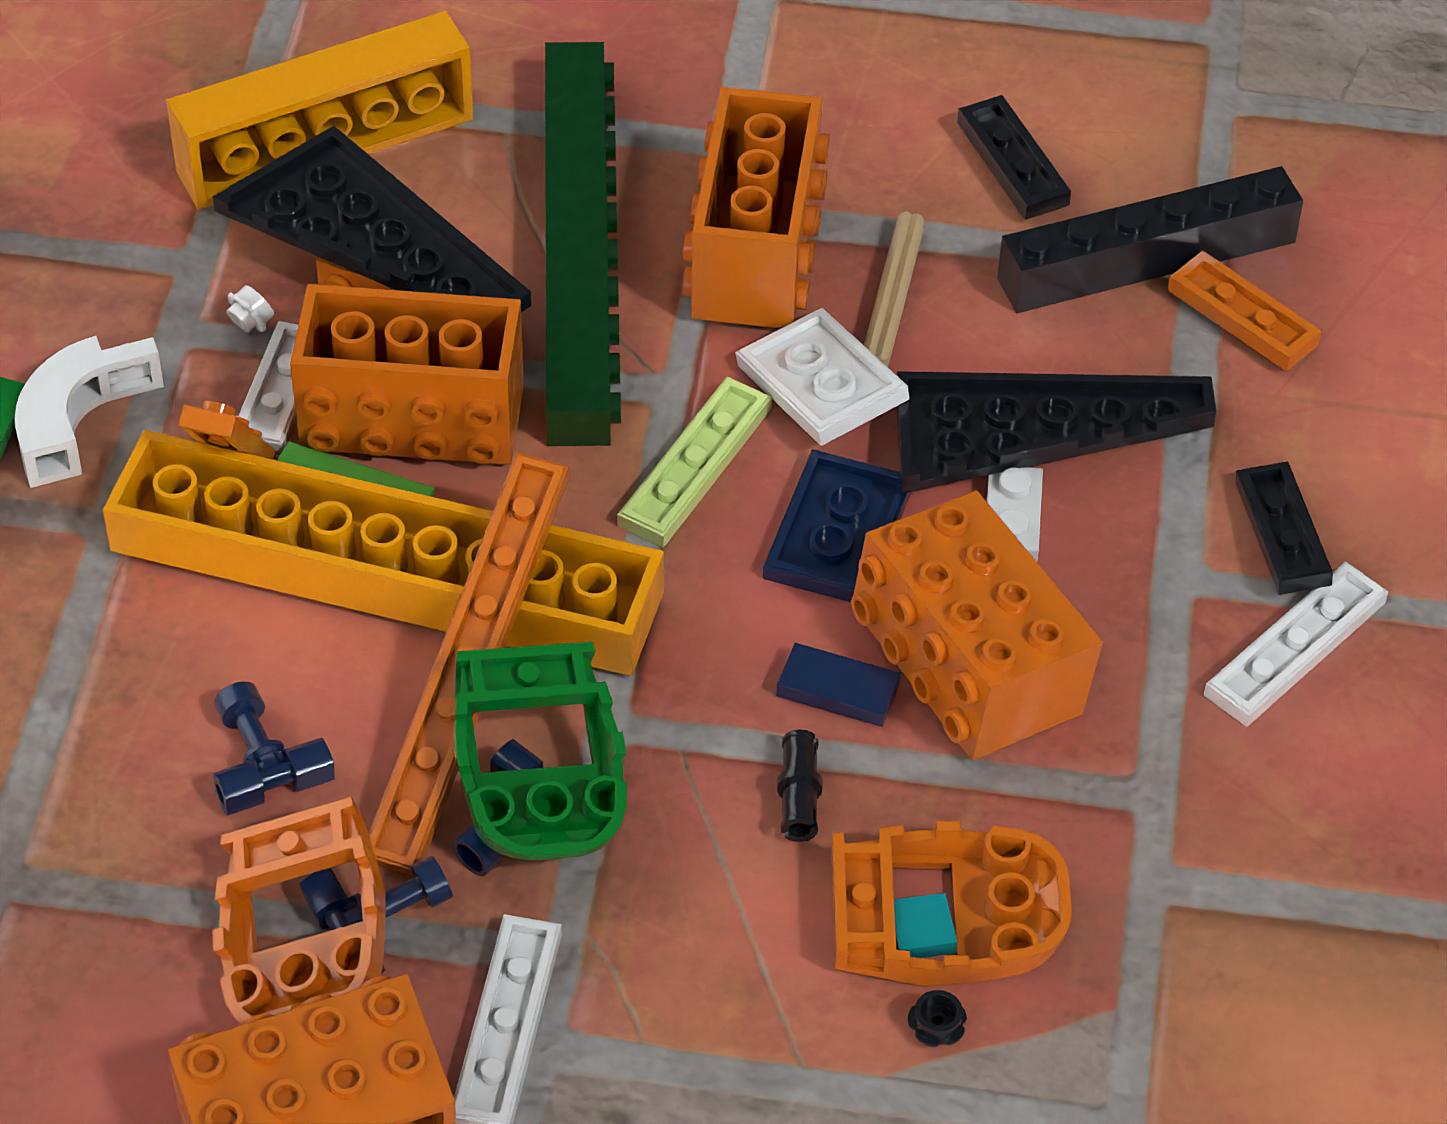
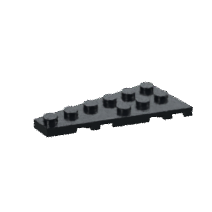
M335 126L328 128L212 197L214 212L394 290L520 299L521 313L532 306L531 291Z
M897 371V376L908 385L909 400L897 406L901 493L1000 473L1009 468H1023L1212 428L1216 418L1212 376Z

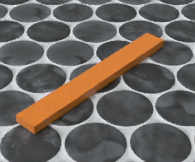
M516 452L368 833L377 864L380 867L414 877L411 866L425 859L458 772L453 751L456 652L505 648L571 475L569 466ZM473 712V727L476 725L480 712Z

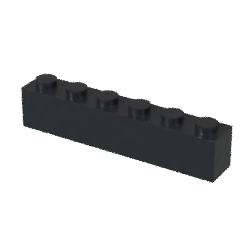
M1280 166L1003 235L997 279L1017 314L1173 274L1202 250L1219 262L1295 243L1304 200L1284 168Z

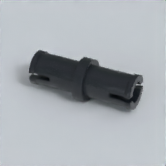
M801 729L786 733L782 739L783 771L777 779V792L782 798L781 833H784L786 839L795 842L808 841L817 835V799L821 796L823 790V779L817 772L819 740L815 738L813 732Z

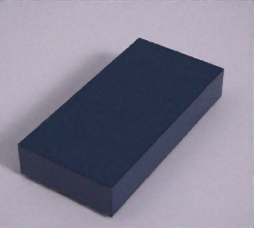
M794 643L777 683L776 696L883 727L900 686L901 673Z

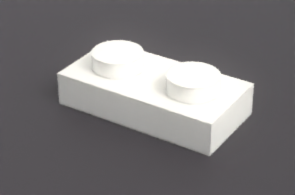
M1029 467L1009 468L1004 472L988 475L987 503L1037 562L1043 469Z

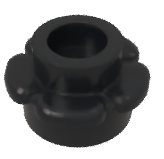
M932 990L924 993L908 1013L909 1027L915 1030L916 1039L926 1046L937 1047L942 1044L950 1046L957 1043L965 1033L963 1024L967 1020L966 1012L958 998L947 991ZM939 1019L942 1020L943 1023L941 1025H935L933 1024L932 1020Z

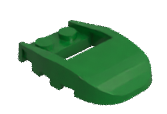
M593 642L456 652L453 751L474 829L481 841L497 853L522 860L580 857L594 853L606 846L623 822L627 806V782L623 781V758L627 752L623 731L618 732L611 710L613 701L606 681H596L591 666V661L596 652ZM583 704L592 764L480 773L472 720L473 712Z

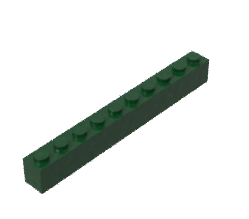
M604 42L545 43L547 446H611L610 424H621V392H610V384H620V353H609V345H619V314H609V307H619L618 276H608V270H618V239H607V233H617V202H607V197H616V166H606V161H616L615 131H605V126H615V96H605V92L614 91V62H604Z

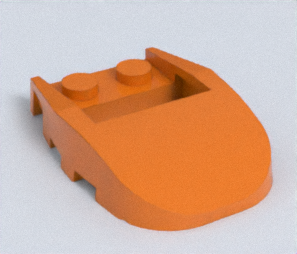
M352 797L221 835L220 846L230 854L228 874L217 877L215 900L220 904L219 928L212 930L213 952L221 957L224 976L220 979L226 1006L238 1022L242 1023L247 1018L257 1014L269 1013L276 1015L298 1008L304 1001L317 995L326 994L333 997L356 990L365 981L381 976L385 946L386 891L363 815ZM352 861L358 865L362 922L258 951L252 890Z
M936 821L935 829L904 832V825L879 828L877 840L844 843V832L832 833L831 863L833 876L835 969L923 987L996 980L1021 975L1039 967L1057 951L1067 934L1072 918L1068 868L1063 856L1056 847L1038 834L1030 833L1023 829L993 825L988 833L962 830L960 821ZM892 867L906 869H951L954 928L958 942L956 955H944L943 960L910 957V951L896 949Z

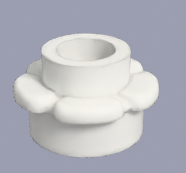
M245 285L238 293L233 294L230 292L227 298L232 306L226 312L239 328L247 333L254 327L260 332H264L267 329L265 327L266 323L274 316V311L258 292Z

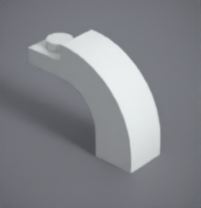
M93 336L58 351L41 364L30 376L19 395L15 411V428L24 471L30 488L82 475L74 432L79 422L88 412L112 400L164 387L159 353L153 337L101 350L97 337Z

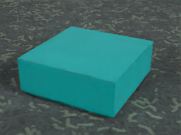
M945 893L894 899L897 950L910 951V957L914 958L956 954L958 942Z

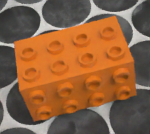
M721 86L714 121H708L706 127L705 151L708 154L707 157L701 156L699 162L697 185L701 187L700 193H694L692 198L690 223L694 224L693 230H686L684 238L683 261L692 262V266L685 267L682 295L683 297H691V319L783 328L795 322L797 309L806 310L809 279H803L802 275H808V272L812 273L816 243L809 242L808 239L809 237L819 235L822 206L814 204L815 200L825 199L828 170L819 169V164L827 163L830 134L820 133L822 97Z
M307 284L290 361L299 445L321 452L335 451L374 456L388 455L427 460L467 461L480 464H512L524 390L520 299Z
M978 490L866 532L862 555L859 560L855 590L851 599L854 616L862 626L868 627L881 644L889 662L894 665L897 664L912 683L917 698L922 703L930 706L942 722L950 740L958 743L972 761L1083 715L1103 641Z
M408 973L394 978L378 976L365 981L356 990L333 997L326 994L317 995L304 1001L298 1008L276 1015L269 1013L257 1014L244 1020L238 1027L216 1034L209 1032L193 1034L182 1040L178 1046L168 1048L176 1102L184 1124H456L455 1100Z

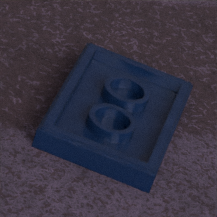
M812 449L764 563L763 579L851 602L866 532L900 520L912 492L901 493L900 472Z

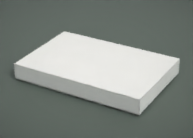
M823 308L735 352L738 367L767 395L772 396V399L820 446L909 400L908 385Z

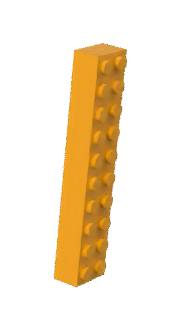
M145 429L103 508L109 547L112 552L447 632L493 511ZM551 525L506 646L524 647L593 642L596 652L591 661L592 667L632 676L664 594V551Z

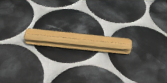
M904 211L898 215L864 346L887 367L889 366L924 231L923 225L925 220L919 213L911 214Z

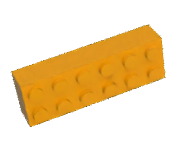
M445 10L166 99L176 172L197 210L212 206V197L332 126L337 127L367 154L474 120L470 47Z

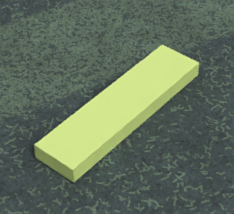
M726 377L617 514V527L664 548L772 409V396Z

